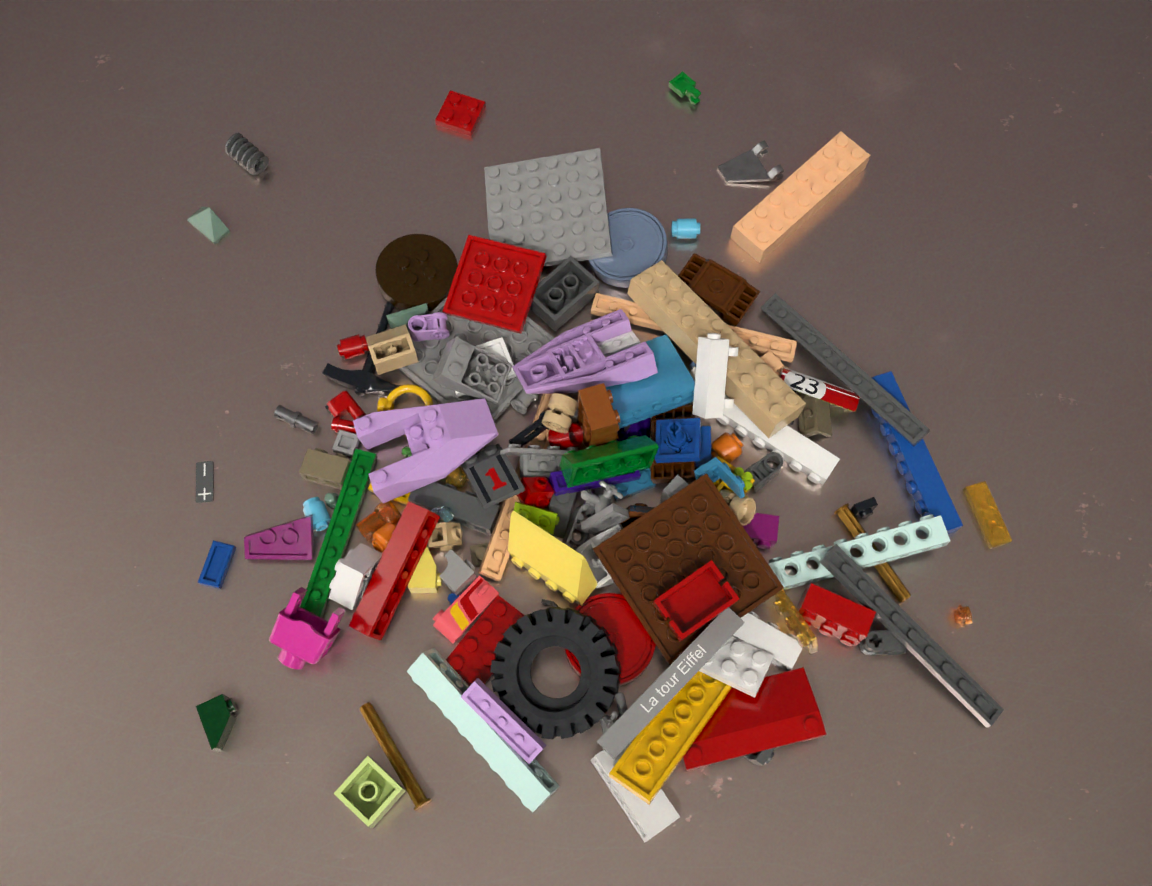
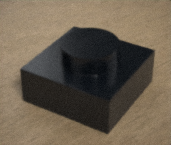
M875 497L854 504L850 510L855 517L866 518L873 514V510L878 504Z

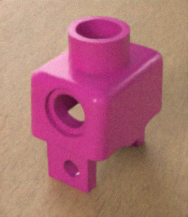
M303 587L293 592L287 607L279 612L269 638L272 644L282 649L278 656L279 661L292 669H303L306 662L316 664L328 653L341 630L338 625L346 611L339 607L332 613L328 622L299 607L307 592Z

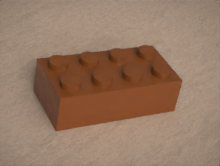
M604 383L578 390L577 424L582 429L585 448L592 445H606V443L619 438L617 431H619L618 423H620V416L617 409L613 410L611 404L613 403V396L610 390H606Z

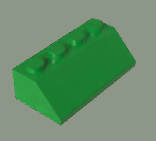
M635 435L623 441H610L606 445H592L580 451L570 450L562 455L560 468L566 485L570 488L637 470L648 469L651 467L659 447L657 443L646 435L640 437Z

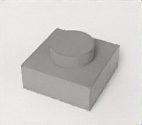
M339 430L332 450L333 452L353 457L360 440L357 434Z

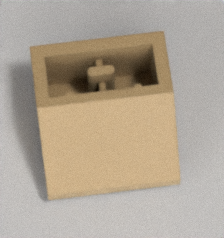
M406 324L365 337L378 375L418 362Z

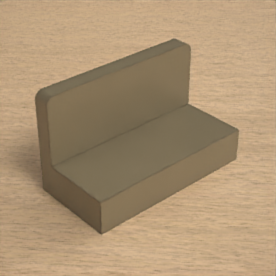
M806 394L800 395L799 397L806 403L799 415L800 434L805 437L822 434L826 437L832 436L829 403Z

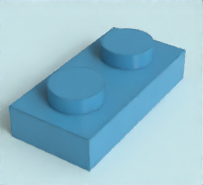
M649 468L639 470L641 475L639 480L614 484L618 492L623 494L622 499L656 487V484H653L651 481V471ZM613 495L616 502L622 500Z

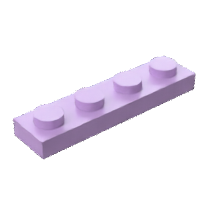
M479 678L461 696L528 764L546 747V744Z

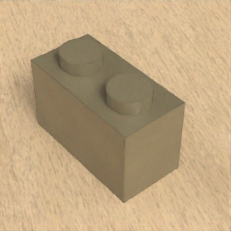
M315 448V450L307 449L299 473L304 480L342 489L351 462L343 454L336 453V455H331L320 448Z

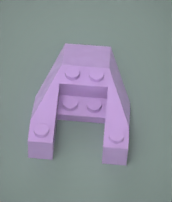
M622 309L563 332L512 366L526 394L576 393L578 390L602 383L605 384V387L639 381L658 373L654 353L646 342L606 358L597 346V343L632 331L630 321Z
M485 398L373 412L353 420L357 437L367 450L406 434L412 456L369 473L373 492L382 503L445 478L499 435Z

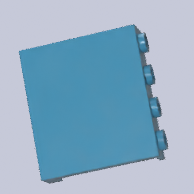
M667 334L646 341L654 353L658 373L639 381L606 387V390H610L613 396V403H611L613 410L617 409L620 416L619 429L693 402L695 381Z

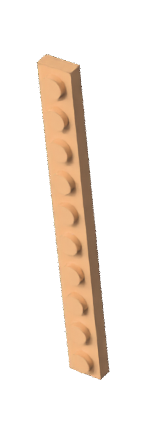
M599 293L595 294L591 314L602 317L622 309L628 317L630 324L663 331L635 302ZM728 325L756 354L763 356L768 351H771L780 360L793 362L797 341Z
M554 393L542 395L533 423L539 419L542 412L550 410L548 404ZM549 430L543 431L524 445L523 448H528L529 445H540L541 449H547L549 446ZM519 458V461H518L517 467H516V469H515V472H516V474L518 475V477H519V479H520V481H521L522 478H520V458ZM517 495L504 500L478 571L479 574L495 581L501 580L510 555L508 552L510 518L515 502H520Z

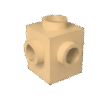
M451 519L438 520L428 541V546L430 548H440V552H447L451 549L454 550L453 547L461 546L462 530L460 523H451Z

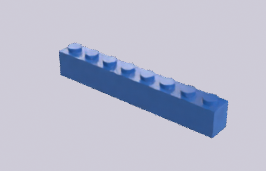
M892 371L871 377L910 411ZM871 409L874 417L880 423L882 435L887 438L890 453L897 460L898 471L906 480L907 491L909 494H912L915 500L917 512L922 517L931 514L934 517L941 516L947 533L957 532L963 524L924 440L922 439L913 446Z

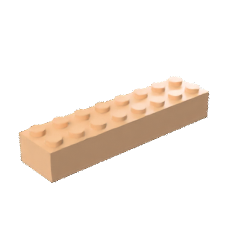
M839 132L733 226L730 238L760 264L865 169L870 154L843 132Z

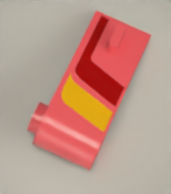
M479 575L446 611L441 609L434 616L433 620L435 623L433 627L454 644L464 634L470 624L499 595V592Z

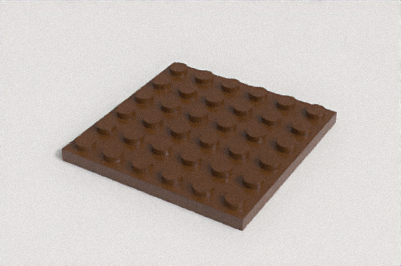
M707 473L592 549L669 666L715 618L680 642L668 626L670 619H663L654 606L653 601L712 560L724 576L723 580L719 582L720 586L728 582L740 598L729 607L740 618L784 589Z

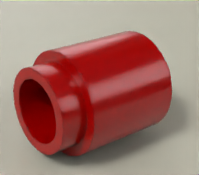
M358 334L340 339V344L337 345L340 357L344 356L346 360L364 355L365 352L369 351L365 335L359 336Z

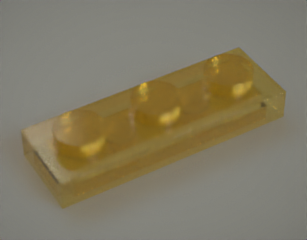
M986 481L965 487L963 492L988 548L992 549L1012 542Z
M782 589L775 594L776 601L773 602L774 607L779 615L783 614L785 617L784 620L790 631L794 630L796 633V639L800 647H805L811 655L818 651L817 637Z

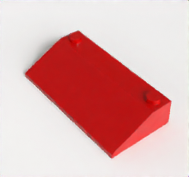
M804 667L765 677L755 698L732 687L683 756L687 772L744 755L800 741L802 743L825 737L827 735Z

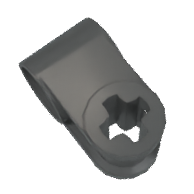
M770 452L744 471V473L750 472L753 475L755 492L762 489L771 479L779 474L783 466V458L779 453ZM774 461L778 467L771 468L767 462Z
M889 630L871 631L859 643V648L865 655H900L906 653V647Z

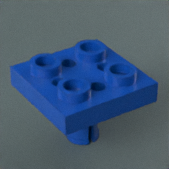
M701 419L656 420L655 443L659 447L655 455L656 463L700 461Z

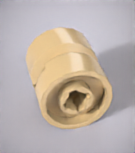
M554 393L548 404L550 410H546L542 424L556 432L568 433L572 423L570 417L575 415L578 402L569 396Z
M727 489L720 491V494L741 525L749 524L756 512L754 499L747 496L740 499L733 491Z

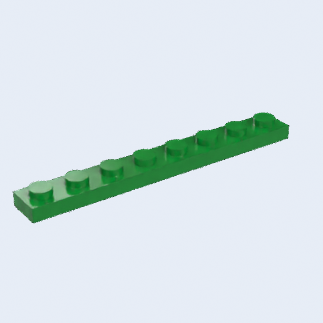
M355 449L306 589L307 592L302 600L300 607L320 618L323 617L331 592L329 586L337 572L335 571L336 563L340 558L343 559L370 480L369 473H372L377 460V454Z

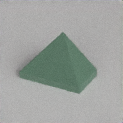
M201 207L187 219L188 222L214 244H217L230 232L210 207Z
M425 303L386 316L391 329L405 324L408 329V321L411 317L428 315L429 311Z

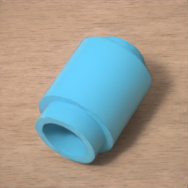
M683 218L672 221V237H677V239H696L697 234H700V222H697L696 218Z
M319 497L306 500L303 503V512L305 517L313 516V530L322 531L328 528L331 518L324 502Z

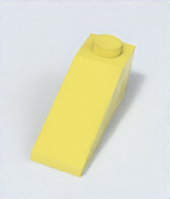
M427 546L408 583V589L411 593H438V586H442V580L439 577L441 573H439Z

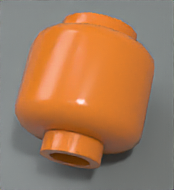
M725 432L712 442L711 447L714 451L711 452V455L714 458L719 456L726 462L731 463L742 454L741 447L744 445L734 433L729 434Z
M386 523L374 532L372 545L376 551L383 553L397 525Z

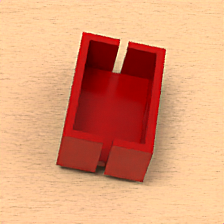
M712 560L653 601L654 606L663 619H670L668 626L680 642L740 599L728 582L720 586L719 582L723 580L724 576Z
M811 583L802 593L793 618L797 619V622L803 626H813L819 629V632L825 636L831 637L833 635L840 638V642L845 645L856 646L867 637L876 611Z

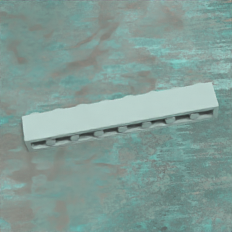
M435 648L423 652L407 670L412 680L442 710L443 715L458 728V732L467 738L473 745L474 750L483 756L489 763L490 768L500 775L505 781L506 786L516 793L525 807L534 812L560 787L535 758L528 764L461 698L470 686Z

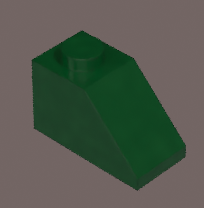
M224 694L196 706L211 750L216 752L223 750L237 719L234 713L237 711L234 700Z

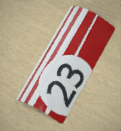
M783 367L780 378L792 390L854 412L856 411L860 398L853 391Z

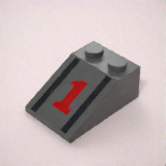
M499 443L485 447L484 450L474 454L461 464L468 484L484 509L525 491L507 455H500V450L503 449Z

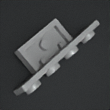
M509 444L508 448L500 450V455L520 456V478L546 477L549 479L551 472L561 471L560 461L562 455L570 450L579 451V447H568L566 450H560L559 446H549L547 449H541L540 445H529L528 448H521L520 444Z

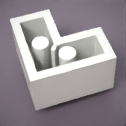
M360 543L355 549H350L347 556L343 559L340 558L336 563L335 571L337 572L329 586L331 589L329 599L353 610L360 603L368 582L371 580L372 574L379 564L382 553L363 543Z

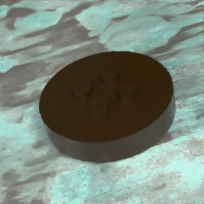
M410 234L393 240L382 250L377 259L375 271L382 296L395 308L406 310L426 303L428 311H432L448 296L458 264L455 254L442 240L426 234Z

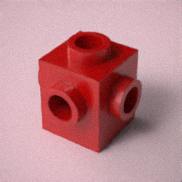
M523 477L521 483L525 491L517 494L519 501L533 507L547 508L554 494V490L547 478Z

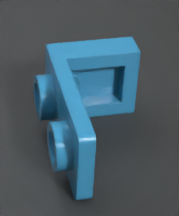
M716 457L694 470L696 480L707 473L713 483L721 478L740 499L745 497L743 489L745 484L738 475L735 476L725 462L722 463Z

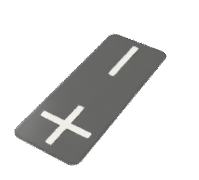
M213 461L197 462L196 503L212 502Z

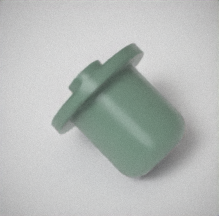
M327 493L324 497L327 506L335 508L339 495Z

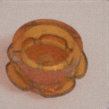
M958 605L957 610H954L956 624L960 623L962 627L972 624V615L968 606L962 607Z

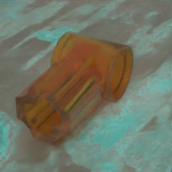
M391 500L385 503L381 502L376 506L374 512L357 523L356 527L366 541L373 538L374 532L384 524L393 523L397 525L402 514Z

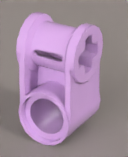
M437 312L411 317L408 321V329L412 340L420 342L434 339L441 340L449 337L450 333L446 326L447 314ZM415 327H422L421 330H414Z

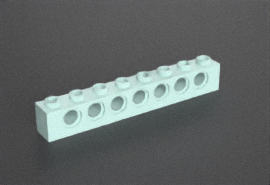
M931 514L920 518V521L916 523L905 521L898 524V528L890 529V527L878 529L876 534L862 533L855 536L856 539L847 541V539L835 541L834 545L837 544L861 569L946 546L950 542V538L942 517H934ZM916 530L924 531L926 539L918 538ZM894 537H902L905 544L897 545L894 542ZM879 542L883 546V551H875L872 543ZM819 545L812 548V551L808 553L798 551L790 554V558L782 560V557L770 559L768 565L784 587L781 591L834 577L819 562L832 546L825 547V545ZM850 549H859L861 557H853ZM814 560L818 563V568L815 570L809 569L806 562ZM793 566L797 570V574L794 576L787 575L785 568Z

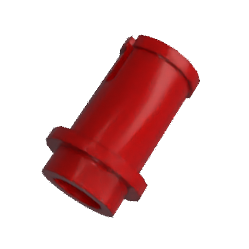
M341 416L333 418L331 430H335V433L343 430L357 434L355 428H353V421L341 419Z

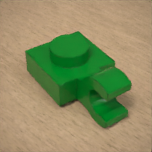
M683 71L669 81V88L681 98L687 95L693 105L700 102L698 97L701 95V92L695 88L696 82Z

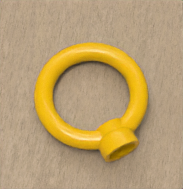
M406 384L392 390L387 398L380 397L377 412L394 410V401L404 393L417 394L422 398L425 406L433 405V401L429 393L422 387Z

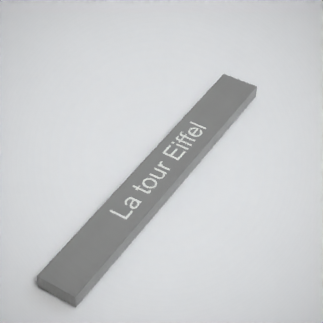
M730 608L720 613L601 736L597 743L615 759L745 622Z

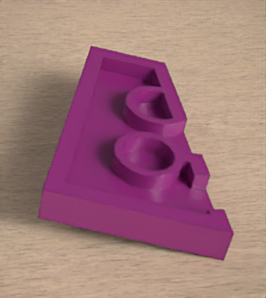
M309 515L246 535L244 537L245 559L312 560L314 558L313 516Z

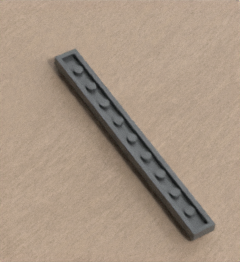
M776 293L761 307L765 314L913 446L930 432L927 426Z
M837 544L832 546L819 562L863 606L876 611L875 618L986 727H991L1004 709Z

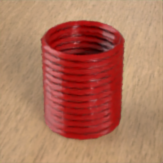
M572 423L568 433H560L550 429L548 440L551 446H559L560 449L578 447L583 441V432L578 424Z

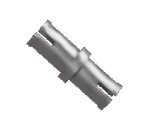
M278 405L274 412V418L289 423L292 428L298 427L312 435L318 428L319 423L317 421L302 416V413L299 411L293 412L282 405Z

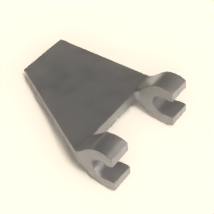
M765 140L758 143L753 149L718 166L727 183L778 181L783 178L782 173L784 170L781 165H777L767 172L758 157L768 154L766 149L769 146Z

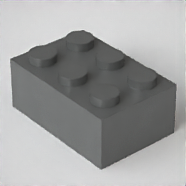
M570 256L538 283L530 309L556 332L595 298V294L599 293L600 282Z

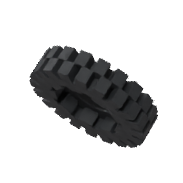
M550 607L535 611L518 619L503 634L504 638L498 642L494 651L496 658L491 662V672L494 673V679L491 680L493 692H498L499 699L535 734H542L541 738L554 739L561 736V739L590 729L609 710L620 685L621 663L617 659V654L619 653L615 643H611L609 639L610 634L603 626L600 627L596 624L597 620L571 608ZM559 646L571 651L578 659L581 667V678L577 688L570 695L563 698H550L543 695L537 690L531 679V665L535 656L541 650L548 647Z

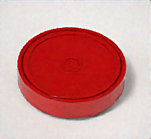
M616 593L598 594L586 599L582 606L579 604L575 608L579 613L587 614L597 620L596 624L600 627L603 626L610 634L609 639L611 643H615L619 653L617 654V659L621 663L619 686L634 681L647 669L654 654L655 643L623 595ZM564 648L570 666L581 677V667L578 659L571 651Z

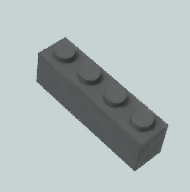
M437 481L412 491L408 498L409 502L439 515L441 518L451 519L452 522L460 523V525L490 536L500 513L498 503L484 509L474 493L469 491L463 493L458 491L453 485L445 484L444 486L437 483Z

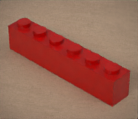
M408 501L392 533L391 539L382 553L379 564L372 574L367 589L364 591L362 599L352 616L349 627L368 637L382 640L440 518L439 515Z

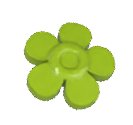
M741 467L735 468L733 474L735 476L738 475L745 484L743 489L746 491L750 490L752 487L750 481L753 475L750 472L744 473Z

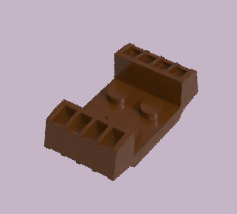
M695 253L678 274V277L707 305L723 313L722 320L732 326L739 324L760 293L746 279L715 261L705 259Z
M693 404L683 405L653 416L651 420V440L656 441V420L698 418V416L692 414ZM654 458L651 465V481L653 484L670 483L679 475L686 482H694L696 480L694 470L697 469L695 461L656 463Z

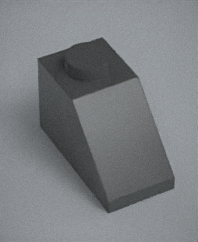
M577 492L558 496L553 494L548 511L557 513L560 519L558 525H555L552 536L564 538L576 504Z

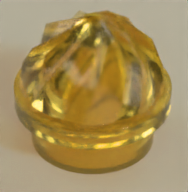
M458 467L447 475V480H445L446 483L456 488H461L466 482V476L461 467Z

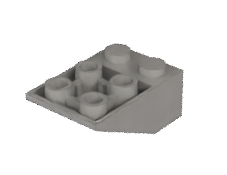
M455 337L447 342L432 381L450 390L480 399L485 398L486 401L497 404L512 365Z

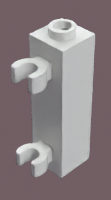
M708 333L707 337H698L692 414L705 419L723 418L724 408H733L734 399H727L725 396L728 356H738L739 347L729 345V339L721 338L719 333Z

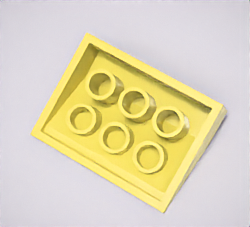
M513 511L511 513L508 552L512 557V563L519 568L525 567L528 569V573L537 580L541 578L546 581L545 585L551 590L562 592V596L570 603L575 601L582 606L598 585L586 558L517 512Z

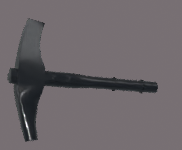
M389 301L384 305L385 308L376 334L386 331L388 328L386 315L392 314L394 306ZM370 351L367 354L362 370H344L327 363L322 372L329 379L354 390L361 397L365 396V393L389 395L392 390L402 386L382 380L372 373L375 365Z

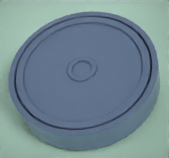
M622 208L608 213L612 256L589 260L593 272L603 282L615 287L629 288L631 278L661 260L664 263L666 262L668 243L665 230L660 221L647 211L637 208Z

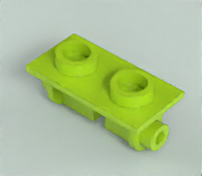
M515 502L513 511L547 533L554 534L555 525H558L560 519L557 513Z

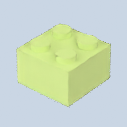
M367 756L334 794L368 827L374 828L406 790L371 757Z

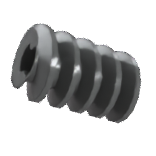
M235 133L228 139L225 152L241 165L243 169L247 170L249 174L258 175L267 168L269 158L249 142L247 138L243 137L242 134Z

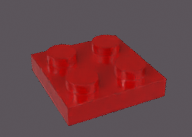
M450 90L435 119V123L438 126L472 136L486 107V102Z

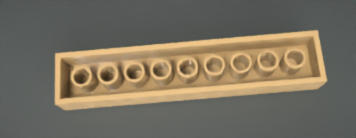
M662 260L631 278L627 294L695 364L697 362L698 337H707L708 333H719L721 338L729 339V345L739 347L738 356H728L725 394L729 399H734V404L768 438L799 417L806 403Z

